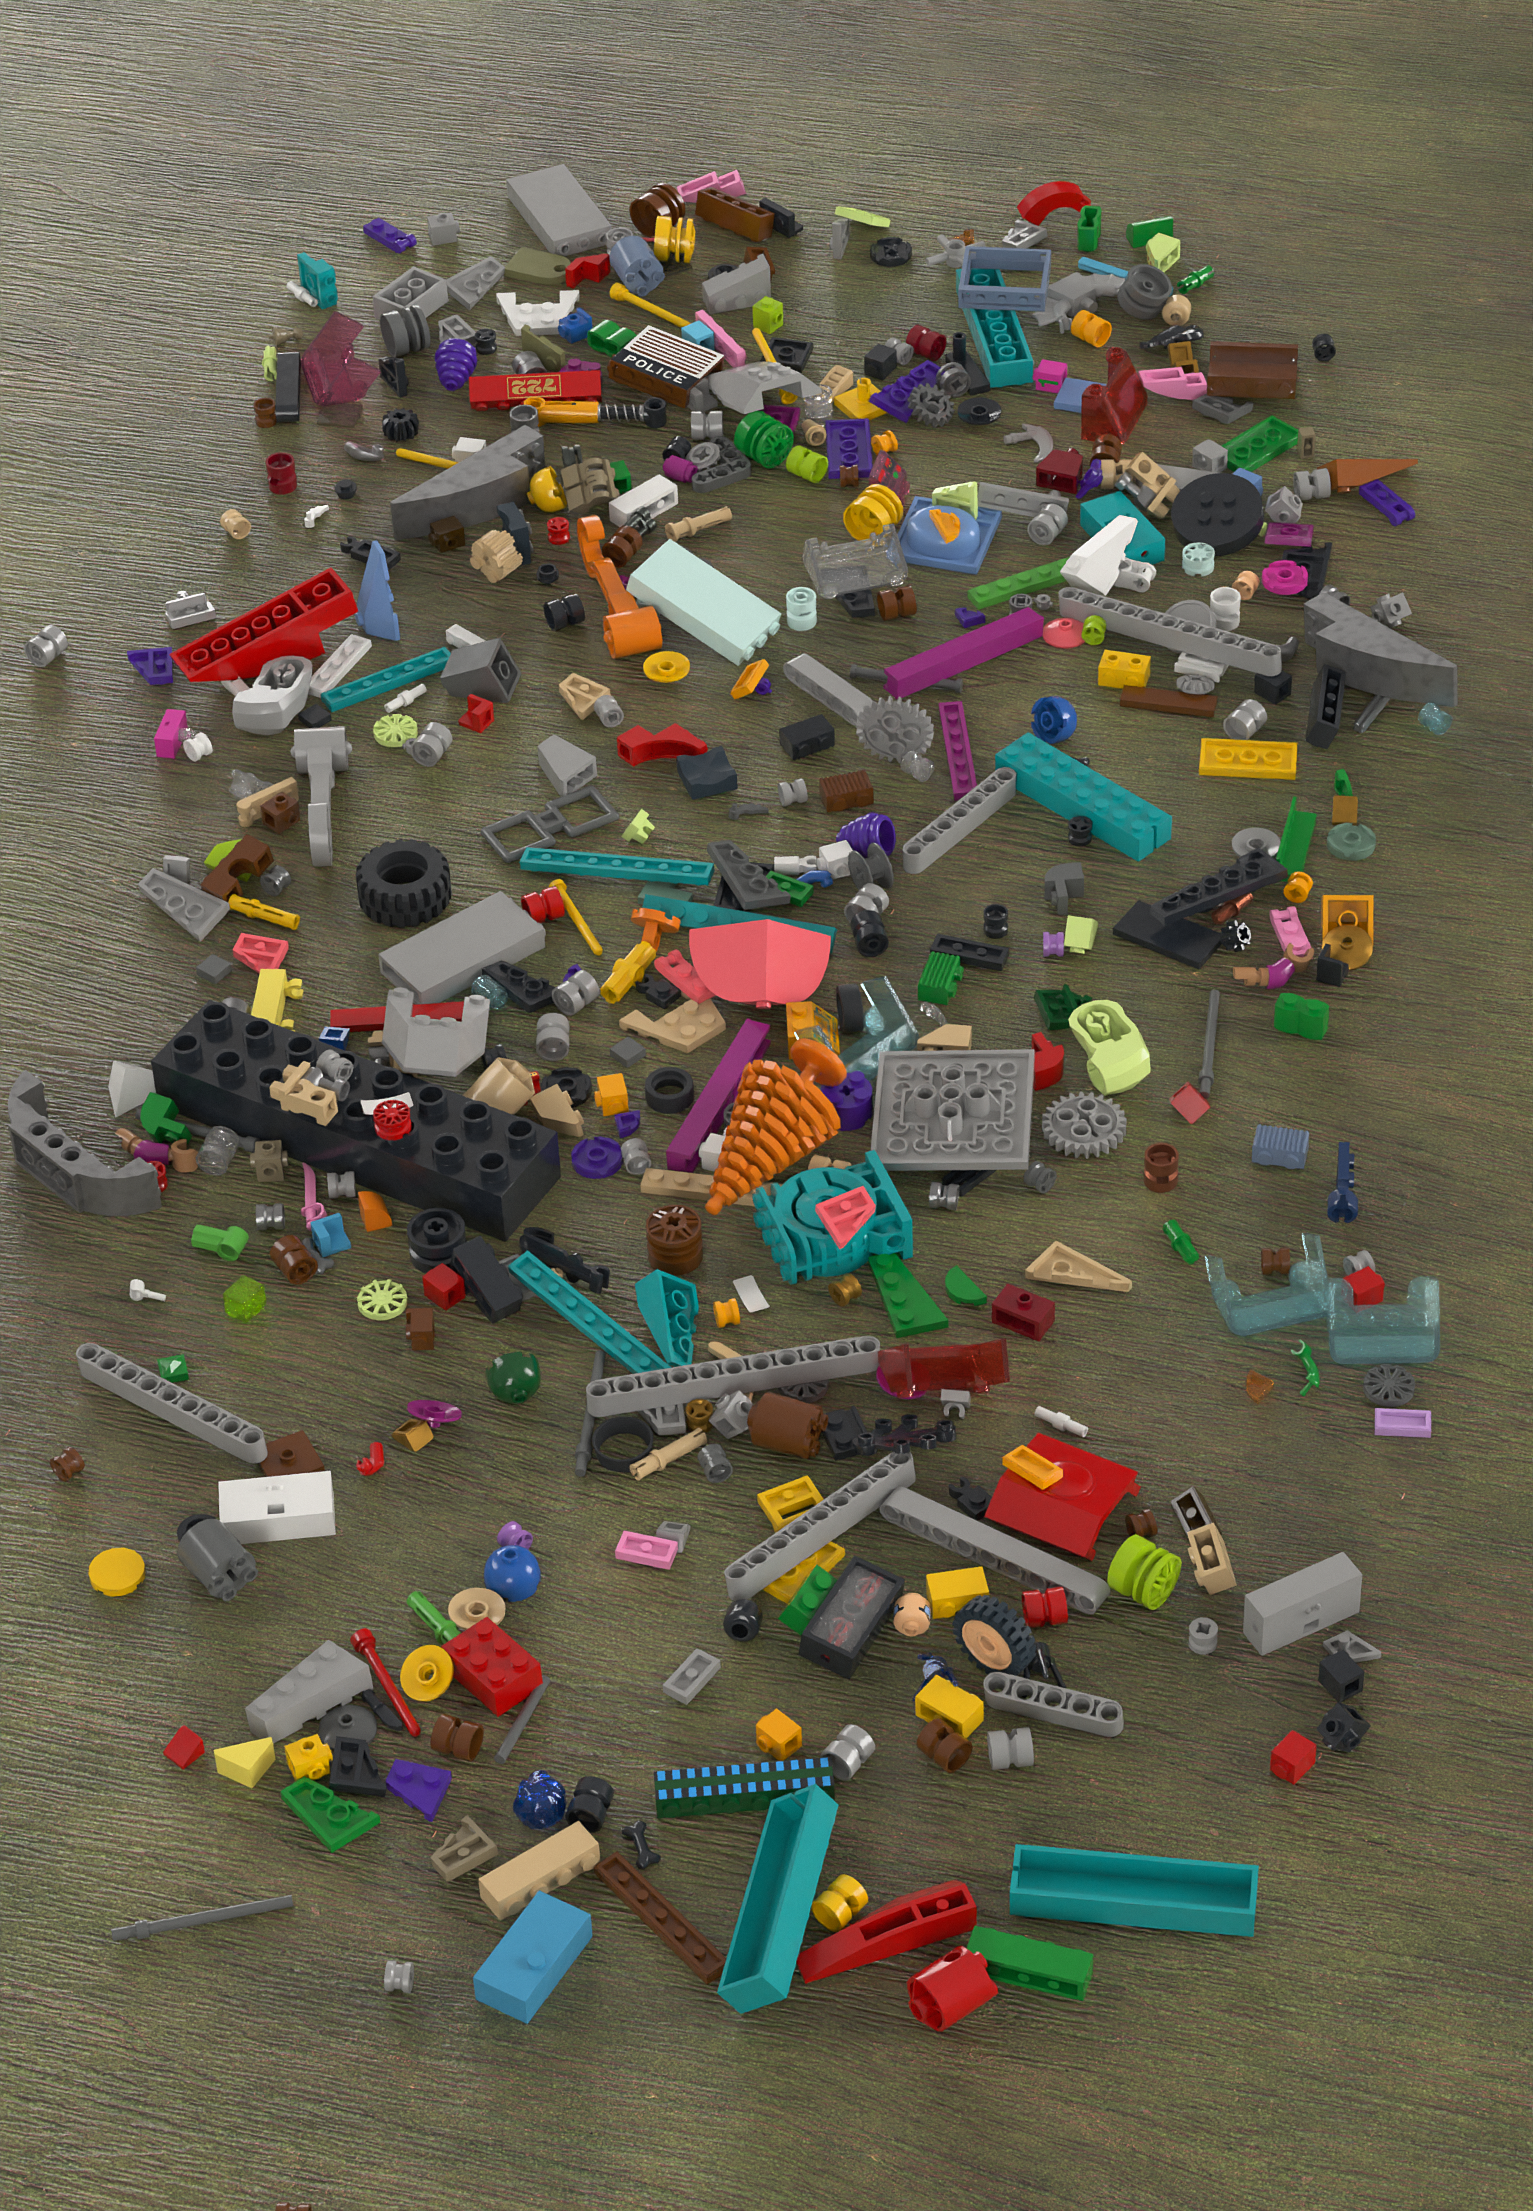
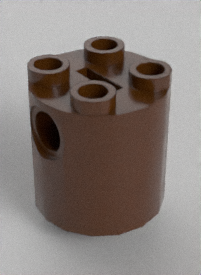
M766 1392L761 1400L751 1407L747 1425L753 1445L809 1459L810 1456L816 1458L819 1454L821 1443L818 1440L821 1431H825L829 1418L828 1415L823 1414V1409L820 1405L809 1404L794 1398Z

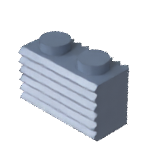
M1261 1124L1257 1125L1252 1146V1162L1264 1166L1276 1165L1284 1166L1288 1169H1304L1309 1148V1132L1293 1130L1292 1128L1289 1130L1282 1127L1277 1128L1271 1125L1268 1127Z

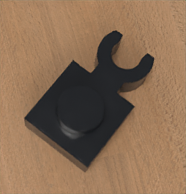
M650 974L644 975V983L640 981L635 982L637 992L646 994V1000L664 1010L681 997V990L664 979L656 982Z
M963 1476L960 1478V1486L962 1488H956L953 1484H949V1495L957 1499V1506L964 1513L976 1521L985 1516L992 1499L991 1495L979 1485L972 1489L969 1480Z

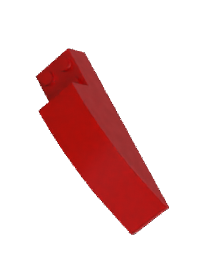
M330 567L169 655L190 682L237 680L238 677L241 679L258 677L263 665L270 660L284 656H299L311 660L325 654L319 632L357 613L358 608L352 591Z

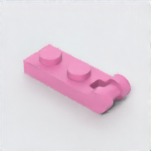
M1287 907L1283 911L1278 909L1270 910V921L1283 952H1285L1288 944L1291 943L1294 945L1292 949L1293 954L1298 957H1304L1306 950L1310 949L1311 946L1298 918L1296 907Z

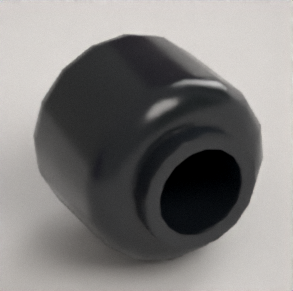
M738 1599L733 1601L728 1606L724 1617L723 1627L725 1633L733 1640L739 1642H748L754 1639L759 1633L762 1623V1610L751 1600Z

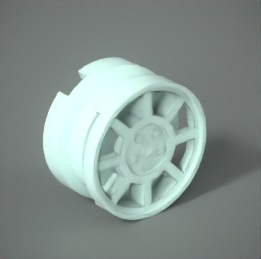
M1191 543L1184 547L1182 552V569H1185L1186 574L1191 576L1201 574L1202 577L1213 572L1215 551L1210 545Z

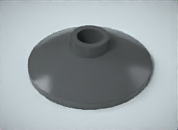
M344 1705L334 1708L322 1718L319 1724V1736L322 1743H327L333 1751L335 1749L336 1736L366 1740L369 1745L377 1733V1722L374 1715L366 1708L357 1705Z

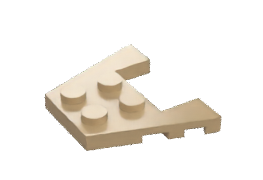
M682 991L681 995L688 1001L655 1022L651 1021L637 1009L619 1020L621 1029L626 1031L629 1028L638 1031V1035L644 1038L652 1036L659 1039L661 1044L687 1054L725 1031L726 1023L710 998L698 1005L697 1002L693 1001Z

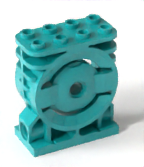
M875 1150L865 1152V1162L848 1166L845 1169L832 1167L809 1169L794 1175L781 1187L777 1182L771 1183L770 1196L766 1194L762 1186L757 1187L755 1194H752L753 1203L756 1208V1212L753 1213L755 1225L757 1228L762 1229L764 1243L766 1246L770 1245L773 1261L775 1264L779 1263L783 1281H788L790 1285L797 1283V1272L799 1271L805 1281L811 1280L812 1275L823 1277L843 1275L863 1266L868 1261V1257L873 1256V1254L889 1255L899 1252L903 1260L913 1257L912 1218ZM864 1186L876 1205L875 1212L844 1248L839 1249L815 1212V1207L821 1202Z

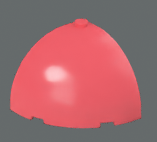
M769 919L689 930L692 962L704 985L722 999L737 1003L753 1004L758 1009H770L771 1005H786L788 1002H802L807 999L819 986L829 960L831 936Z

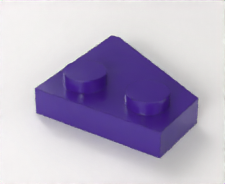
M172 647L127 651L128 661L150 685L173 683V660L169 655L172 653Z
M395 1759L385 1783L386 1789L395 1796L401 1797L409 1807L413 1808L415 1806L424 1813L426 1820L433 1822L452 1776L451 1771Z

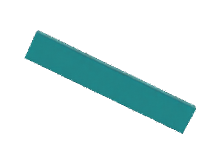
M446 647L439 648L320 694L321 701L331 713L444 670L451 653Z

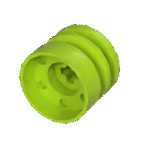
M1135 1534L1129 1537L1117 1551L1108 1571L1107 1583L1113 1590L1128 1597L1132 1595L1135 1602L1143 1603V1606L1148 1609L1155 1610L1172 1593L1181 1572L1182 1562L1177 1555L1169 1553L1163 1548L1156 1549L1154 1543Z

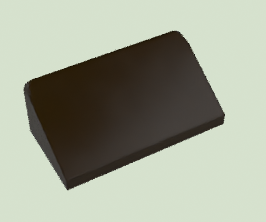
M1194 1486L1170 1501L1186 1534L1189 1531L1214 1523L1220 1535H1222L1205 1498Z

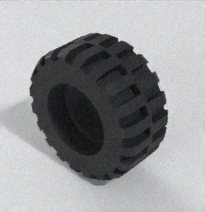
M399 839L393 843L385 842L381 847L376 846L371 849L370 854L366 853L356 868L360 907L373 921L379 924L382 922L388 927L395 925L398 928H405V926L412 925V927L419 926V923L422 922L426 924L432 920V917L437 918L446 909L452 896L449 864L445 855L436 847H430L428 843L423 841L418 843L413 839H409V841ZM404 882H411V883H408V884H400V885L398 884V883H404Z

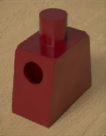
M1069 448L1067 451L1052 450L1036 467V486L1076 495L1083 475V456L1074 448Z

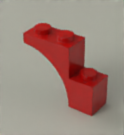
M676 723L655 735L637 725L617 737L618 756L633 767L653 759H676V756H696L708 751L707 744L703 740L698 739Z

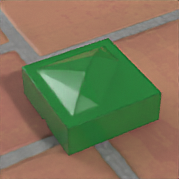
M184 1354L157 1359L161 1378L171 1383L189 1380Z

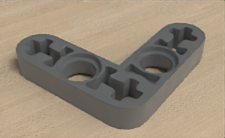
M714 437L710 442L716 444L721 451V458L718 460L721 465L694 474L692 476V489L698 493H706L746 479L751 475V462L743 453L735 448V445L727 437Z

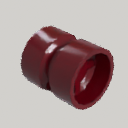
M917 324L909 331L906 343L913 347V353L931 361H937L945 351L947 339L943 334L936 331L932 332L929 328Z
M285 452L269 455L265 462L269 490L275 494L283 495L293 492L297 488L294 457Z

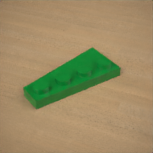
M895 1253L868 1257L870 1271L896 1338L949 1328L947 1317Z

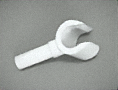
M134 1279L130 1282V1297L132 1300L139 1301L146 1297L165 1302L166 1295L145 1289L143 1281Z

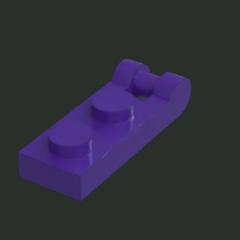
M380 218L374 219L363 226V231L366 235L398 254L404 252L407 247L411 248L417 244L413 234L407 235Z
M1378 479L1359 486V494L1388 517L1393 526L1402 524L1404 520L1410 521L1415 518L1414 509Z

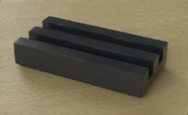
M952 1170L942 1178V1185L962 1184L959 1187V1196L963 1197L997 1170H981L980 1172H978L979 1170Z

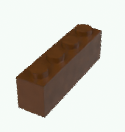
M713 187L698 191L695 215L702 217L704 221L714 222L720 228L734 231L736 235L749 237L753 242H762L764 239L771 238L774 213Z

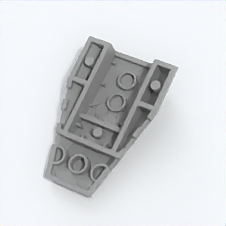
M755 362L704 377L709 382V389H712L714 395L717 394V398L722 400L723 405L743 414L764 409L762 391L778 387L801 398L822 393V389L804 375L792 370L791 367L781 365L779 362Z

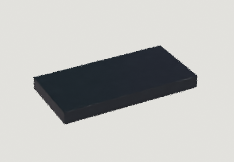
M1140 900L1113 927V935L1198 970L1222 945L1220 941L1221 933L1184 918L1164 926L1150 914L1151 905Z

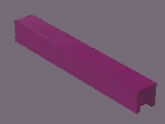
M1027 607L884 669L888 679L887 683L883 685V689L897 700L898 697L908 696L942 679H947L1043 637L1044 617Z
M746 1019L666 1150L667 1170L687 1173L695 1171L702 1159L699 1157L700 1145L702 1142H706L710 1133H718L724 1123L725 1108L734 1103L738 1095L737 1090L744 1066L749 1062L753 1064L754 1060H761L771 1045V1040L765 1039L770 1030V1025Z

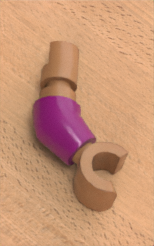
M1289 943L1283 958L1273 965H1267L1266 968H1259L1258 970L1255 967H1233V976L1235 979H1244L1245 986H1255L1258 983V986H1265L1266 989H1276L1284 986L1294 972H1303L1307 969L1314 956V949H1307L1304 957H1298L1292 952L1294 945Z
M123 1127L115 1132L116 1135L123 1139L122 1148L132 1154L134 1159L140 1157L145 1162L158 1161L164 1165H169L170 1161H172L175 1170L185 1173L195 1171L199 1166L198 1151L194 1149L187 1150L186 1139L172 1143L170 1148L168 1144L143 1140Z

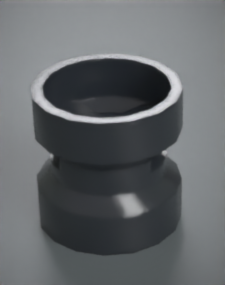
M674 437L662 453L664 461L672 455L685 459L691 450V444L684 437Z
M1000 904L988 905L983 911L985 921L983 924L984 934L992 939L1003 938L1008 933V909Z

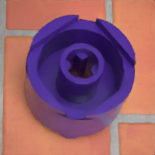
M860 1071L847 1073V1077L839 1086H821L822 1093L833 1104L840 1118L841 1128L838 1130L852 1131L862 1128L865 1125V1121L872 1118V1086L865 1078L864 1073Z

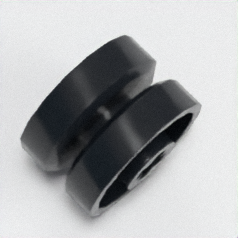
M430 1208L421 1211L412 1217L407 1225L410 1261L422 1273H427L441 1263L450 1268L453 1249L467 1242L465 1222L459 1214L450 1209Z

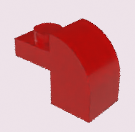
M1042 1032L1032 1034V1049L1035 1051L1033 1089L1038 1091L1050 1087L1061 1080L1064 1074V1049L1062 1044L1053 1047L1050 1040L1047 1041Z

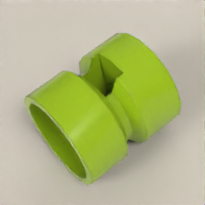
M798 445L790 451L786 461V469L788 472L799 477L802 476V478L812 483H818L827 472L828 459L821 454Z

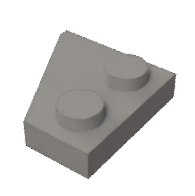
M839 218L832 223L833 237L830 239V250H833V259H842L850 236L849 218Z
M457 314L438 321L440 344L450 338L463 339L471 344L476 343V332Z

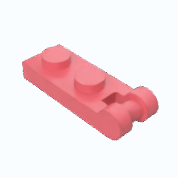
M675 949L669 952L667 957L661 956L654 960L657 971L689 998L697 1002L698 1005L716 996L704 985L695 968L682 957L679 950Z

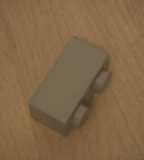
M1312 427L1298 428L1297 452L1300 459L1314 458L1316 434Z

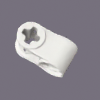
M1125 557L1124 561H1121L1118 570L1120 573L1113 586L1141 593L1146 592L1150 587V581L1156 576V569L1149 563Z

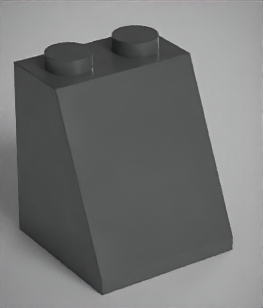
M496 638L452 650L440 680L443 687L447 689L452 697L467 698V696L473 694L488 701L508 703L522 673L501 638Z

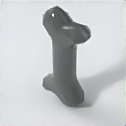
M312 1238L303 1239V1245L318 1263L315 1274L321 1275L325 1270L334 1266V1260L322 1258L313 1248Z

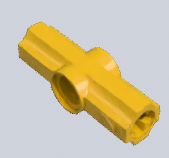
M642 941L632 949L625 959L619 958L615 962L612 975L600 988V994L605 998L606 1002L614 1004L616 1001H620L631 986H635L636 981L642 982L645 969L656 957V950L652 948L650 943Z

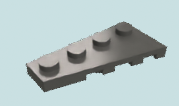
M731 840L708 843V854L744 910L790 903L791 895L787 891H780L778 883L772 878L767 879L763 875V869L758 865L751 864L749 857Z

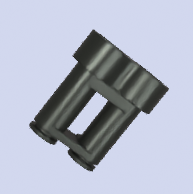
M644 506L635 511L634 516L623 525L632 528L638 525L639 529L637 531L641 538L657 528L656 522L650 517L649 510Z

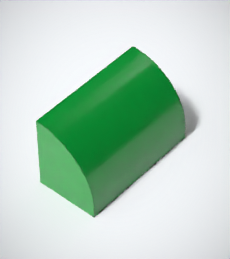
M1165 216L1130 223L1126 228V238L1133 248L1146 246L1147 242L1158 233L1173 237V218Z

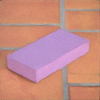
M1375 1408V1435L1431 1438V1411Z

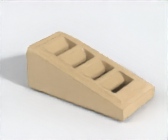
M835 365L818 385L822 389V393L812 395L810 399L829 406L834 401L835 396L844 393L853 385L852 370Z

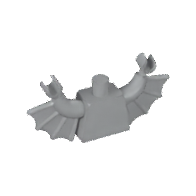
M1075 272L1048 286L1045 312L1035 311L1032 317L1038 320L1039 327L1057 321L1059 322L1060 333H1064V330L1071 331L1072 319L1067 318L1066 314L1075 317L1081 310H1086L1093 314L1098 308L1096 298L1103 296L1115 297L1118 295L1119 288L1125 281V278H1119L1114 274L1100 275L1096 273L1090 276H1082L1080 273Z

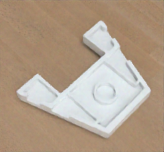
M579 290L560 291V303L557 304L545 302L543 304L523 303L516 305V292L496 293L497 303L501 305V310L503 314H506L508 323L516 336H521V328L525 324L531 327L530 332L535 335L559 334V319L567 317L569 312H572L575 308V302H578L580 299Z

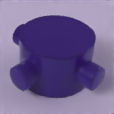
M761 678L755 687V691L761 695L770 694L772 692L770 681L766 678Z

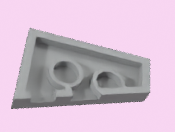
M490 256L446 279L447 292L468 310H471L504 275L505 267Z

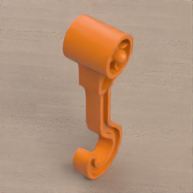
M597 515L579 518L577 521V534L583 563L588 575L591 578L597 579L608 603L609 615L603 617V638L611 657L617 659L661 649L662 626L654 607L638 608L633 595L625 590L611 559L608 557L604 558L602 555L599 540L605 539V532L601 520Z

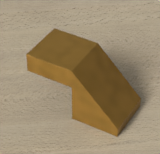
M1190 341L1167 345L1171 368L1182 367L1184 374L1199 373L1197 359L1193 360Z

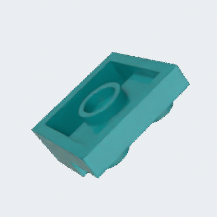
M305 252L297 254L301 286L318 300L317 305L322 310L336 305L338 292L335 286L336 274L333 266L323 259L315 261Z

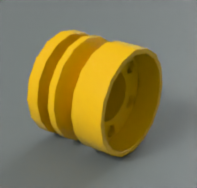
M657 216L654 255L658 261L668 262L670 252L675 253L676 262L679 263L680 255L684 253V263L690 264L695 247L696 233L693 219L688 218L687 227L683 228V218H679L677 227H673L671 217Z
M871 484L845 509L843 522L853 538L867 545H875L901 521L903 506L898 496L888 487L880 484Z

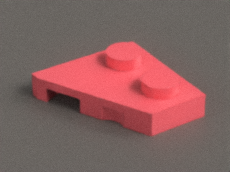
M241 933L233 948V956L259 974L261 969H279L289 949L288 941Z

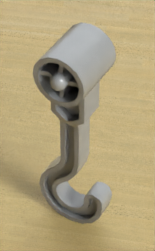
M345 726L294 729V746L290 752L292 757L296 759L297 773H308L310 779L311 804H308V823L313 867L332 866L331 789L335 788V771H348V755L352 751V745L347 742Z

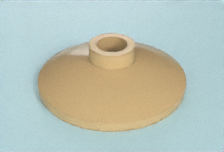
M486 1588L463 1590L451 1599L448 1606L450 1620L454 1621L456 1626L463 1630H467L485 1617H488L498 1625L503 1620L506 1612L502 1597Z

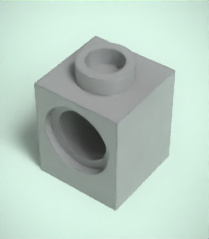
M1207 439L1193 448L1192 467L1198 470L1218 473L1227 469L1228 450Z

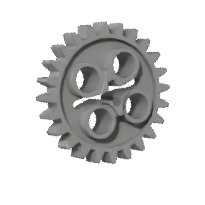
M889 696L888 701L885 702L882 697H879L878 704L872 700L870 707L865 705L863 712H859L856 723V735L859 736L858 742L864 743V750L872 749L870 755L878 753L880 754V760L886 756L889 762L893 758H896L898 763H901L902 758L910 762L911 756L918 759L920 753L925 754L926 749L930 748L934 735V724H931V717L926 716V710H918L919 704L910 705V699L903 703L901 697H898L897 701H893L892 697Z
M1080 1091L1077 1097L1069 1093V1099L1060 1096V1103L1052 1101V1107H1046V1114L1042 1115L1044 1139H1048L1049 1146L1056 1145L1057 1152L1065 1149V1156L1073 1152L1075 1153V1158H1078L1080 1154H1084L1085 1158L1088 1159L1090 1153H1093L1096 1157H1099V1151L1109 1154V1147L1117 1149V1143H1122L1123 1136H1126L1127 1118L1124 1117L1125 1112L1120 1110L1119 1104L1112 1105V1098L1104 1101L1103 1094L1096 1098L1093 1092H1090L1088 1096H1084V1093Z

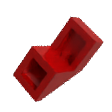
M609 254L576 258L565 268L566 287L574 289L585 278L598 283L601 282L610 273Z

